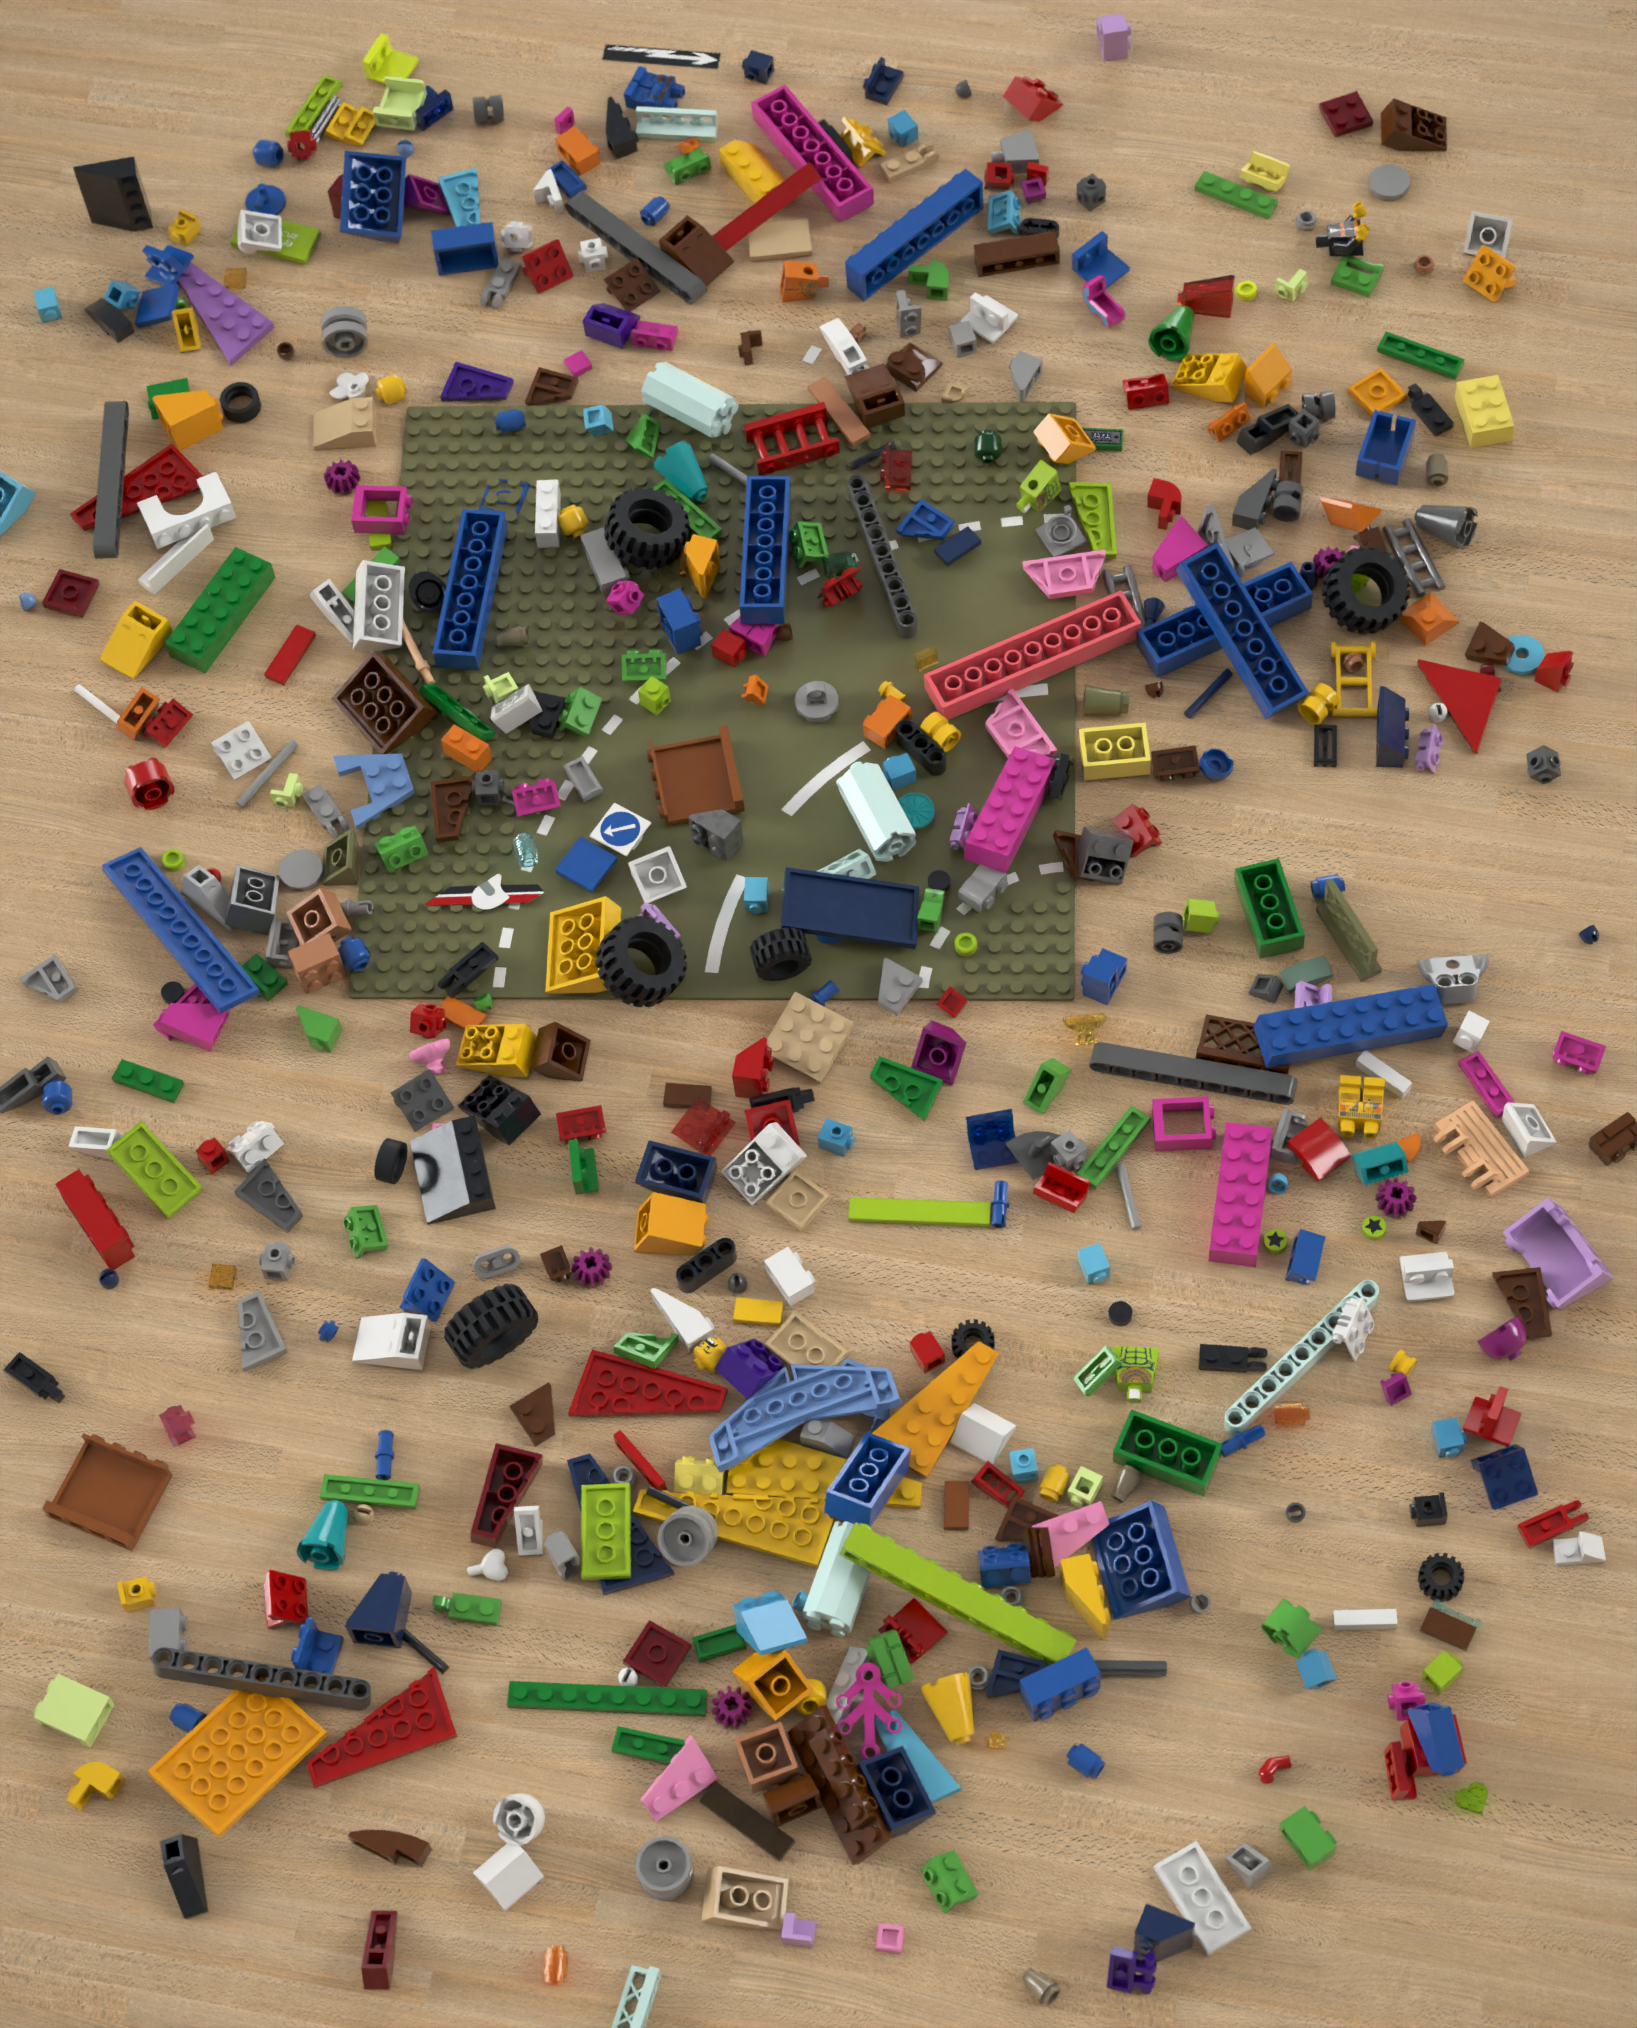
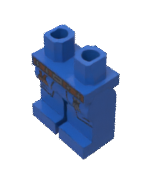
M638 66L632 81H630L624 92L626 108L635 110L637 106L678 108V101L673 98L683 99L685 86L676 83L674 76L657 75L647 72L645 67Z

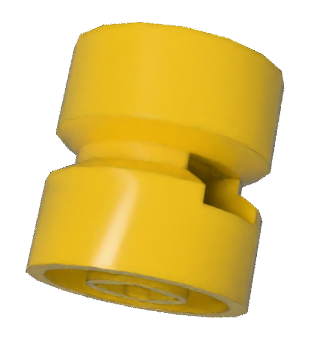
M1318 683L1309 692L1310 696H1306L1298 705L1300 715L1314 725L1321 724L1328 716V712H1331L1339 703L1337 693L1323 683Z
M938 711L927 716L920 725V729L936 742L945 753L951 750L961 737V732L953 724L949 725L948 720Z

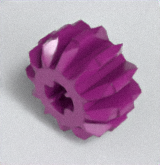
M342 459L339 463L332 461V466H326V473H324L327 488L332 490L334 494L341 492L343 496L347 491L352 493V488H356L359 485L358 482L361 477L356 464L352 465L350 460L344 463Z
M1329 546L1326 548V551L1320 549L1318 554L1313 557L1317 579L1322 577L1324 579L1328 569L1345 554V551L1339 552L1338 547L1331 550Z
M1397 1177L1394 1183L1387 1179L1385 1185L1378 1187L1379 1193L1375 1197V1200L1379 1202L1377 1205L1378 1210L1385 1209V1216L1393 1213L1394 1219L1397 1218L1399 1213L1405 1217L1407 1211L1412 1212L1414 1209L1413 1203L1416 1202L1417 1198L1414 1195V1187H1407V1180L1399 1183Z
M590 1247L587 1253L583 1250L580 1251L581 1257L574 1256L575 1264L571 1268L575 1273V1280H581V1285L583 1286L590 1283L591 1287L594 1288L596 1282L603 1285V1278L609 1279V1271L612 1270V1264L609 1262V1256L603 1254L600 1248L594 1252L593 1248Z
M730 1686L727 1687V1693L719 1690V1698H713L712 1700L715 1707L711 1709L713 1715H717L715 1721L717 1723L723 1722V1726L726 1729L730 1724H733L734 1729L737 1730L738 1722L746 1725V1717L753 1716V1712L750 1709L754 1707L753 1701L748 1700L750 1698L749 1693H742L739 1686L734 1692H732ZM733 1704L737 1706L736 1710L733 1708L734 1711L728 1710V1706L731 1708Z

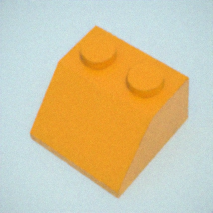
M1274 343L1246 369L1245 396L1263 408L1269 403H1273L1283 389H1288L1292 383V368Z
M1049 413L1033 431L1038 438V443L1047 450L1049 458L1055 463L1069 464L1097 449L1074 418Z
M693 534L690 542H686L684 547V554L687 557L686 566L689 570V576L701 597L707 599L721 565L718 541Z

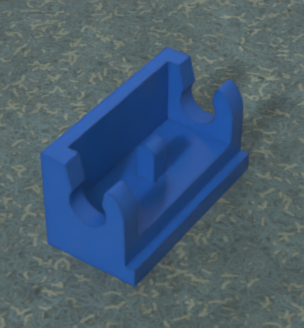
M1303 1229L1299 1230L1294 1238L1285 1280L1309 1285L1310 1281L1316 1280L1326 1236Z

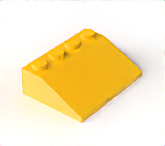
M607 896L550 912L546 993H599L607 990L603 985L604 980L600 979L598 975L600 969L596 967V959L598 958L596 952L603 938L621 922V907Z

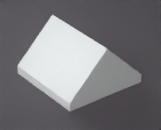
M1472 211L1463 253L1477 255L1480 247L1486 245L1505 258L1511 237L1513 218Z
M530 685L524 686L492 707L491 720L505 734L542 712Z
M1510 1102L1505 1104L1502 1122L1524 1158L1557 1143L1534 1104Z
M974 1403L961 1414L950 1444L984 1463L989 1461L994 1464L1016 1429V1425Z
M508 1843L473 1872L474 1876L505 1911L544 1878L525 1850L520 1846Z

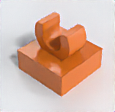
M749 676L748 683L743 685V688L746 689V694H742L741 697L747 702L753 701L758 706L764 705L769 686L759 676Z

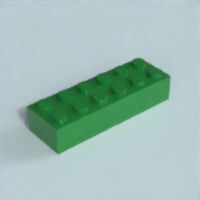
M235 547L166 640L165 645L169 656L206 674L276 578L272 564Z

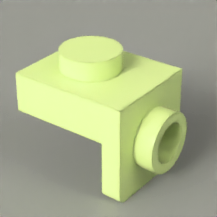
M1299 269L1289 283L1278 278L1275 282V293L1281 298L1293 302L1299 293L1305 291L1308 282H1306L1307 272Z
M509 672L493 680H490L488 675L484 676L485 685L483 689L487 697H492L495 703L501 702L519 690Z
M289 773L284 791L271 790L270 796L274 805L281 808L295 807L298 796L300 797L303 792V784L300 782L298 774Z

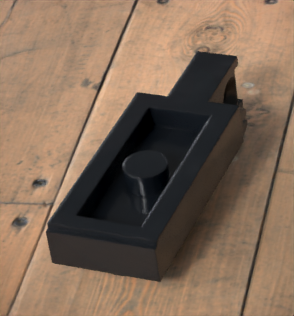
M825 119L817 122L853 164L852 150L834 127L829 125Z
M1416 383L1408 387L1407 394L1411 398L1412 410L1434 436H1438L1453 428L1454 422L1427 391L1422 392V389Z
M792 1087L749 1097L751 1108L790 1100L793 1113L799 1112V1109L804 1108V1103L815 1101L812 1089L800 1091V1087Z
M21 1352L4 1368L6 1374L44 1400L49 1396L57 1403H60L65 1397L62 1391L57 1388L59 1383L54 1376Z

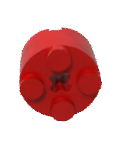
M150 758L147 761L128 766L125 769L124 784L135 807H144L145 810L157 809L168 802V797L171 794L173 796L175 791L174 785L165 765L159 762L157 758Z

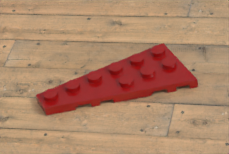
M592 1349L568 1411V1416L720 1413L728 1389L660 1368L653 1369L635 1361Z
M435 1667L427 1671L428 1673L421 1679L411 1683L409 1688L401 1694L394 1696L363 1719L364 1721L357 1727L347 1731L345 1736L337 1742L330 1744L307 1761L306 1764L314 1788L458 1737Z

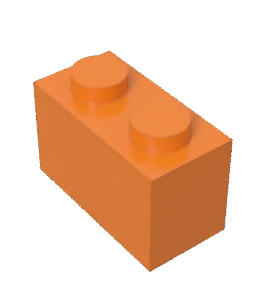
M575 126L555 138L557 151L580 176L600 164L599 148L596 144H591L583 131L580 132Z
M141 687L117 720L116 729L135 741L144 725L159 707L160 698Z
M889 695L885 700L879 702L876 711L872 715H868L863 722L864 737L886 749L897 737V724L902 720H912L911 707L894 696Z
M455 724L441 739L444 754L474 772L482 771L492 760L489 744Z

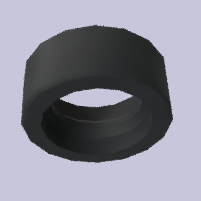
M236 382L224 388L220 395L219 401L223 414L232 422L244 423L251 421L260 412L261 401L257 389L249 383ZM248 396L252 398L250 405L245 408L233 409L228 406L231 400L236 397Z
M386 1138L383 1141L375 1161L374 1176L376 1180L394 1185L399 1181L407 1160V1144L405 1142Z

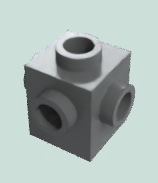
M1093 173L1086 178H1082L1077 183V200L1091 212L1106 201L1105 182L1100 178L1098 179Z
M1303 409L1290 421L1288 425V438L1294 444L1300 445L1305 449L1310 443H1315L1319 438L1320 420Z
M1543 745L1526 754L1527 772L1530 778L1546 784L1561 776V762L1558 752Z
M484 770L476 772V780L472 781V792L476 795L478 806L500 805L501 792L505 790L504 779H500L498 771Z

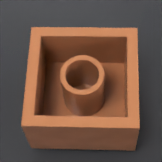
M321 888L286 912L301 945L328 933L335 943L352 931L335 893Z
M329 933L287 951L305 994L318 991L321 987L329 983L338 982L347 976L340 954Z
M781 1722L734 1739L737 1753L753 1794L765 1790L772 1785L789 1781L791 1777L799 1774L798 1765Z

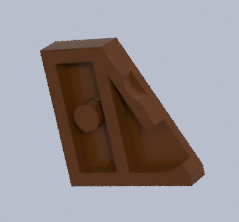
M538 367L525 404L526 406H534L570 400L573 397L579 380L571 375Z
M1480 621L1465 656L1467 660L1508 666L1515 651V646L1513 642Z
M1056 830L1053 833V838L1071 877L1093 882L1094 879L1079 876L1078 845L1081 835Z
M549 1382L510 1405L511 1411L534 1446L555 1435L552 1387Z
M1013 1496L995 1539L998 1541L1025 1540V1528L1032 1527L1035 1524L1058 1517L1059 1515Z

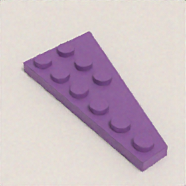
M190 262V265L178 278L179 285L190 299L191 304L198 312L213 339H215L230 366L274 329L272 321L192 262Z

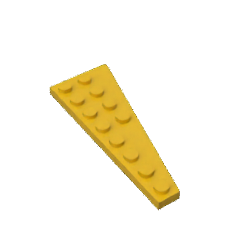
M778 1438L729 1469L726 1494L769 1495V1497L781 1498L794 1496L795 1498L803 1499L818 1497V1499H825L826 1491L847 1462V1459ZM903 1477L884 1507L921 1509L922 1483Z
M641 1489L633 1509V1514L663 1523L678 1509L646 1495L647 1490ZM661 1490L715 1515L714 1520L718 1529L717 1539L818 1568L835 1521V1519H831L828 1514L824 1513L825 1499H818V1497L803 1499L795 1498L794 1496L781 1498L754 1494H695V1492L688 1491L686 1493H672Z

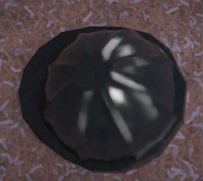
M428 571L415 574L410 579L408 585L409 594L415 606L421 611L429 613L441 610L446 584L435 574Z

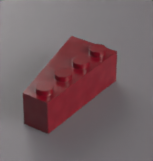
M498 1443L495 1444L471 1530V1543L495 1548L514 1515V1508L519 1506L543 1464V1454Z

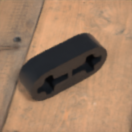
M1026 218L1020 224L1022 236L1048 232L1049 229L1055 231L1057 238L1059 236V224L1054 220Z

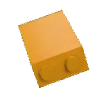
M207 390L153 397L160 422L179 451L223 430L221 421L224 418L218 409L220 407L215 396L211 397Z
M653 1192L638 1209L633 1252L695 1255L704 1247L706 1242V1235L704 1234V1227L708 1221L706 1204Z
M785 1649L765 1655H760L756 1651L731 1671L744 1690L749 1693L774 1721L814 1691V1688Z

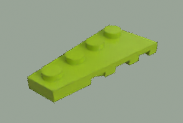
M1069 482L1068 489L1091 551L1105 550V559H1116L1117 548L1111 483Z

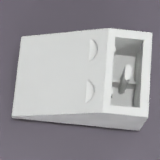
M777 1122L769 1123L721 1173L753 1206L808 1156Z
M397 1313L361 1317L352 1362L422 1370L431 1330L427 1315Z

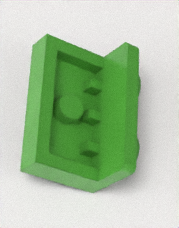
M580 686L574 692L570 691L565 699L567 706L562 710L558 718L560 722L558 730L563 731L565 728H568L583 737L588 736L602 698Z
M415 826L403 828L399 833L384 837L374 844L388 872H392L428 855L423 838Z
M955 1850L930 1858L921 1868L923 1878L944 1914L950 1912L954 1906L973 1900L979 1895Z

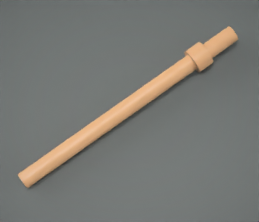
M403 620L402 637L416 663L415 667L419 675L423 676L426 684H433L435 681L430 673L431 668L428 662L423 659Z

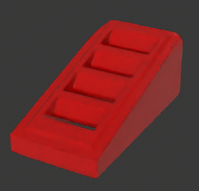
M989 1461L982 1466L971 1480L974 1486L1007 1509L1012 1498L1008 1501L1006 1496L1011 1490L1016 1492L1013 1496L1021 1498L1026 1492ZM989 1473L991 1475L986 1482L983 1481L984 1476ZM996 1478L999 1482L993 1489L990 1485ZM1003 1484L1008 1486L1002 1494L998 1493Z

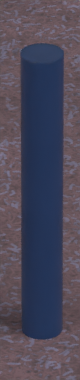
M1226 669L1184 712V715L1190 719L1233 673Z

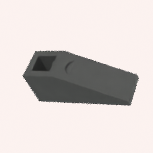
M1272 469L1239 496L1233 511L1232 526L1246 530L1256 527L1258 530L1259 525L1264 524L1266 519L1265 509L1266 507L1270 508L1273 499L1271 493L1276 490V486L1279 483V478H1276L1277 469Z

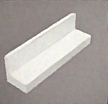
M206 524L196 534L177 542L138 579L139 584L155 595L214 540L210 526Z

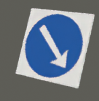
M614 803L589 836L627 857L630 851L635 850L641 842L643 834L651 825V822Z

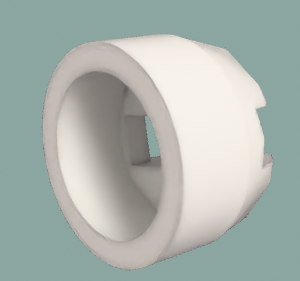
M1434 703L1429 710L1430 719L1434 722L1444 721L1447 717L1446 706L1442 703ZM1437 709H1440L1441 715H1438Z
M630 1667L623 1668L618 1675L621 1686H636L639 1680L636 1670ZM631 1672L627 1679V1682H625L624 1679L627 1673Z

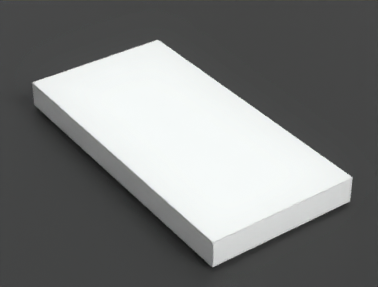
M1197 1840L1153 1866L1155 1873L1183 1918L1195 1923L1194 1935L1207 1956L1252 1930V1927Z

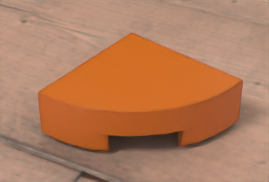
M695 137L678 143L679 151L683 154L689 153L699 146Z
M1419 1133L1397 1141L1406 1154L1407 1164L1416 1158L1420 1150L1421 1140Z

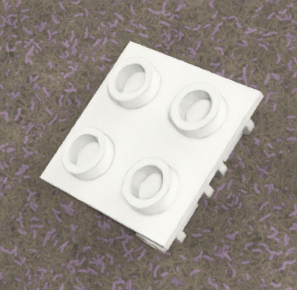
M249 720L211 742L216 755L221 758L234 780L272 758Z
M1363 1297L1359 1301L1355 1298H1350V1301H1346L1340 1315L1341 1319L1338 1320L1332 1333L1333 1342L1341 1344L1342 1341L1345 1342L1354 1362H1356L1359 1354L1363 1353L1367 1335L1374 1328V1320Z

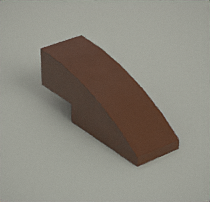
M359 1830L351 1831L348 1835L353 1844L396 1865L401 1856L423 1867L432 1850L429 1842L395 1831Z

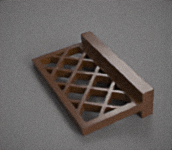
M1206 1014L1196 1052V1059L1282 1074H1289L1290 1064L1266 1068L1263 1056L1259 1057L1250 1054V1052L1257 1048L1260 1050L1258 1040L1254 1036L1255 1031L1253 1027L1255 1023ZM1209 1023L1218 1024L1222 1029L1213 1033L1208 1026ZM1240 1028L1245 1033L1236 1037L1231 1030ZM1226 1033L1232 1040L1223 1044L1217 1037ZM1249 1037L1254 1044L1245 1048L1240 1041ZM1213 1040L1218 1047H1205L1204 1044ZM1236 1044L1241 1051L1232 1052L1228 1051L1227 1048Z

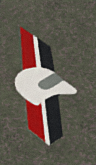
M497 874L479 886L449 887L424 905H475L477 908L488 910L502 903H529L544 893V891L538 884L503 885L501 884V875Z

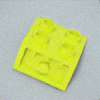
M381 33L362 63L366 78L385 84L386 76L409 78L419 60L417 57L391 49L388 35Z

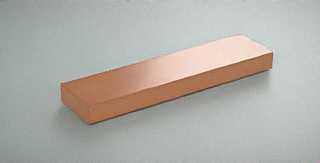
M826 377L807 386L809 393L817 403L825 402L828 417L852 447L871 438L868 429Z

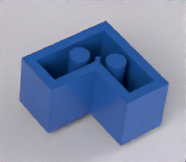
M1102 948L1099 955H1093L1089 963L1085 962L1081 969V975H1083L1081 980L1083 995L1108 1006L1127 971L1128 958Z

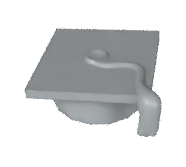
M1069 505L1064 506V515L1052 517L1046 524L1035 529L1053 557L1061 556L1087 543L1086 538L1070 516L1071 507Z
M1256 527L1225 539L1232 560L1238 566L1237 574L1239 577L1244 576V569L1255 568L1264 559L1274 555V552Z

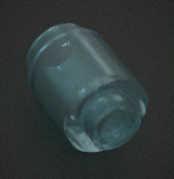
M529 833L518 834L513 840L516 860L521 867H532L537 864L539 857L535 837Z

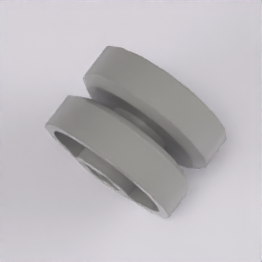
M349 306L334 307L322 315V345L328 354L342 358L354 357L361 354L367 348V320L361 310Z
M693 1505L683 1506L674 1511L660 1526L657 1537L659 1549L663 1556L671 1563L682 1567L693 1566L702 1561L716 1545L718 1529L712 1515L703 1508Z
M668 1836L655 1837L646 1842L638 1851L635 1860L636 1873L642 1888L652 1898L662 1901L674 1900L682 1896L689 1889L694 1877L693 1863L687 1848L679 1840Z

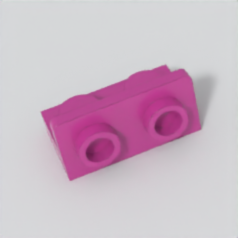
M637 320L635 329L631 330L632 345L673 351L678 334V326Z
M550 778L538 780L537 785L529 786L528 783L515 786V790H511L517 817L561 807L555 781H550Z

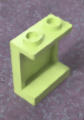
M386 76V90L380 107L375 106L372 112L376 126L415 130L427 95L424 81Z
M58 1674L56 1679L49 1683L47 1695L43 1702H39L36 1706L34 1719L39 1725H47L79 1740L82 1745L91 1748L115 1704L110 1697Z

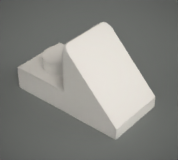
M549 169L533 190L535 203L548 200L550 207H554L556 214L564 212L563 202L552 170Z
M539 1506L515 1507L514 1517L518 1555L543 1554V1520H540Z
M1580 1531L1578 1538L1555 1539L1552 1541L1556 1566L1606 1562L1603 1541L1600 1536Z

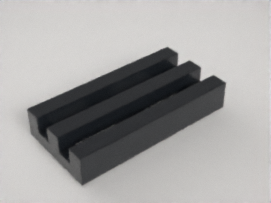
M1314 725V767H1318V764H1323V767H1327V765L1336 767L1337 725ZM1319 730H1323V758H1319ZM1328 730L1332 731V759L1327 758Z

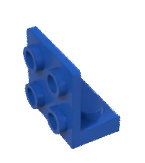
M1103 231L1072 253V270L1086 282L1099 275L1105 277V290L1130 271V266L1108 249V235Z
M307 1617L306 1623L300 1627V1641L298 1647H294L292 1651L291 1661L296 1669L333 1674L344 1638L341 1635L319 1631L313 1618Z

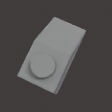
M1019 351L1016 358L1013 357L1011 359L1009 369L1011 381L1019 401L1024 402L1043 372V359Z
M826 1419L805 1421L800 1434L802 1446L845 1459L849 1457L855 1438L850 1432Z

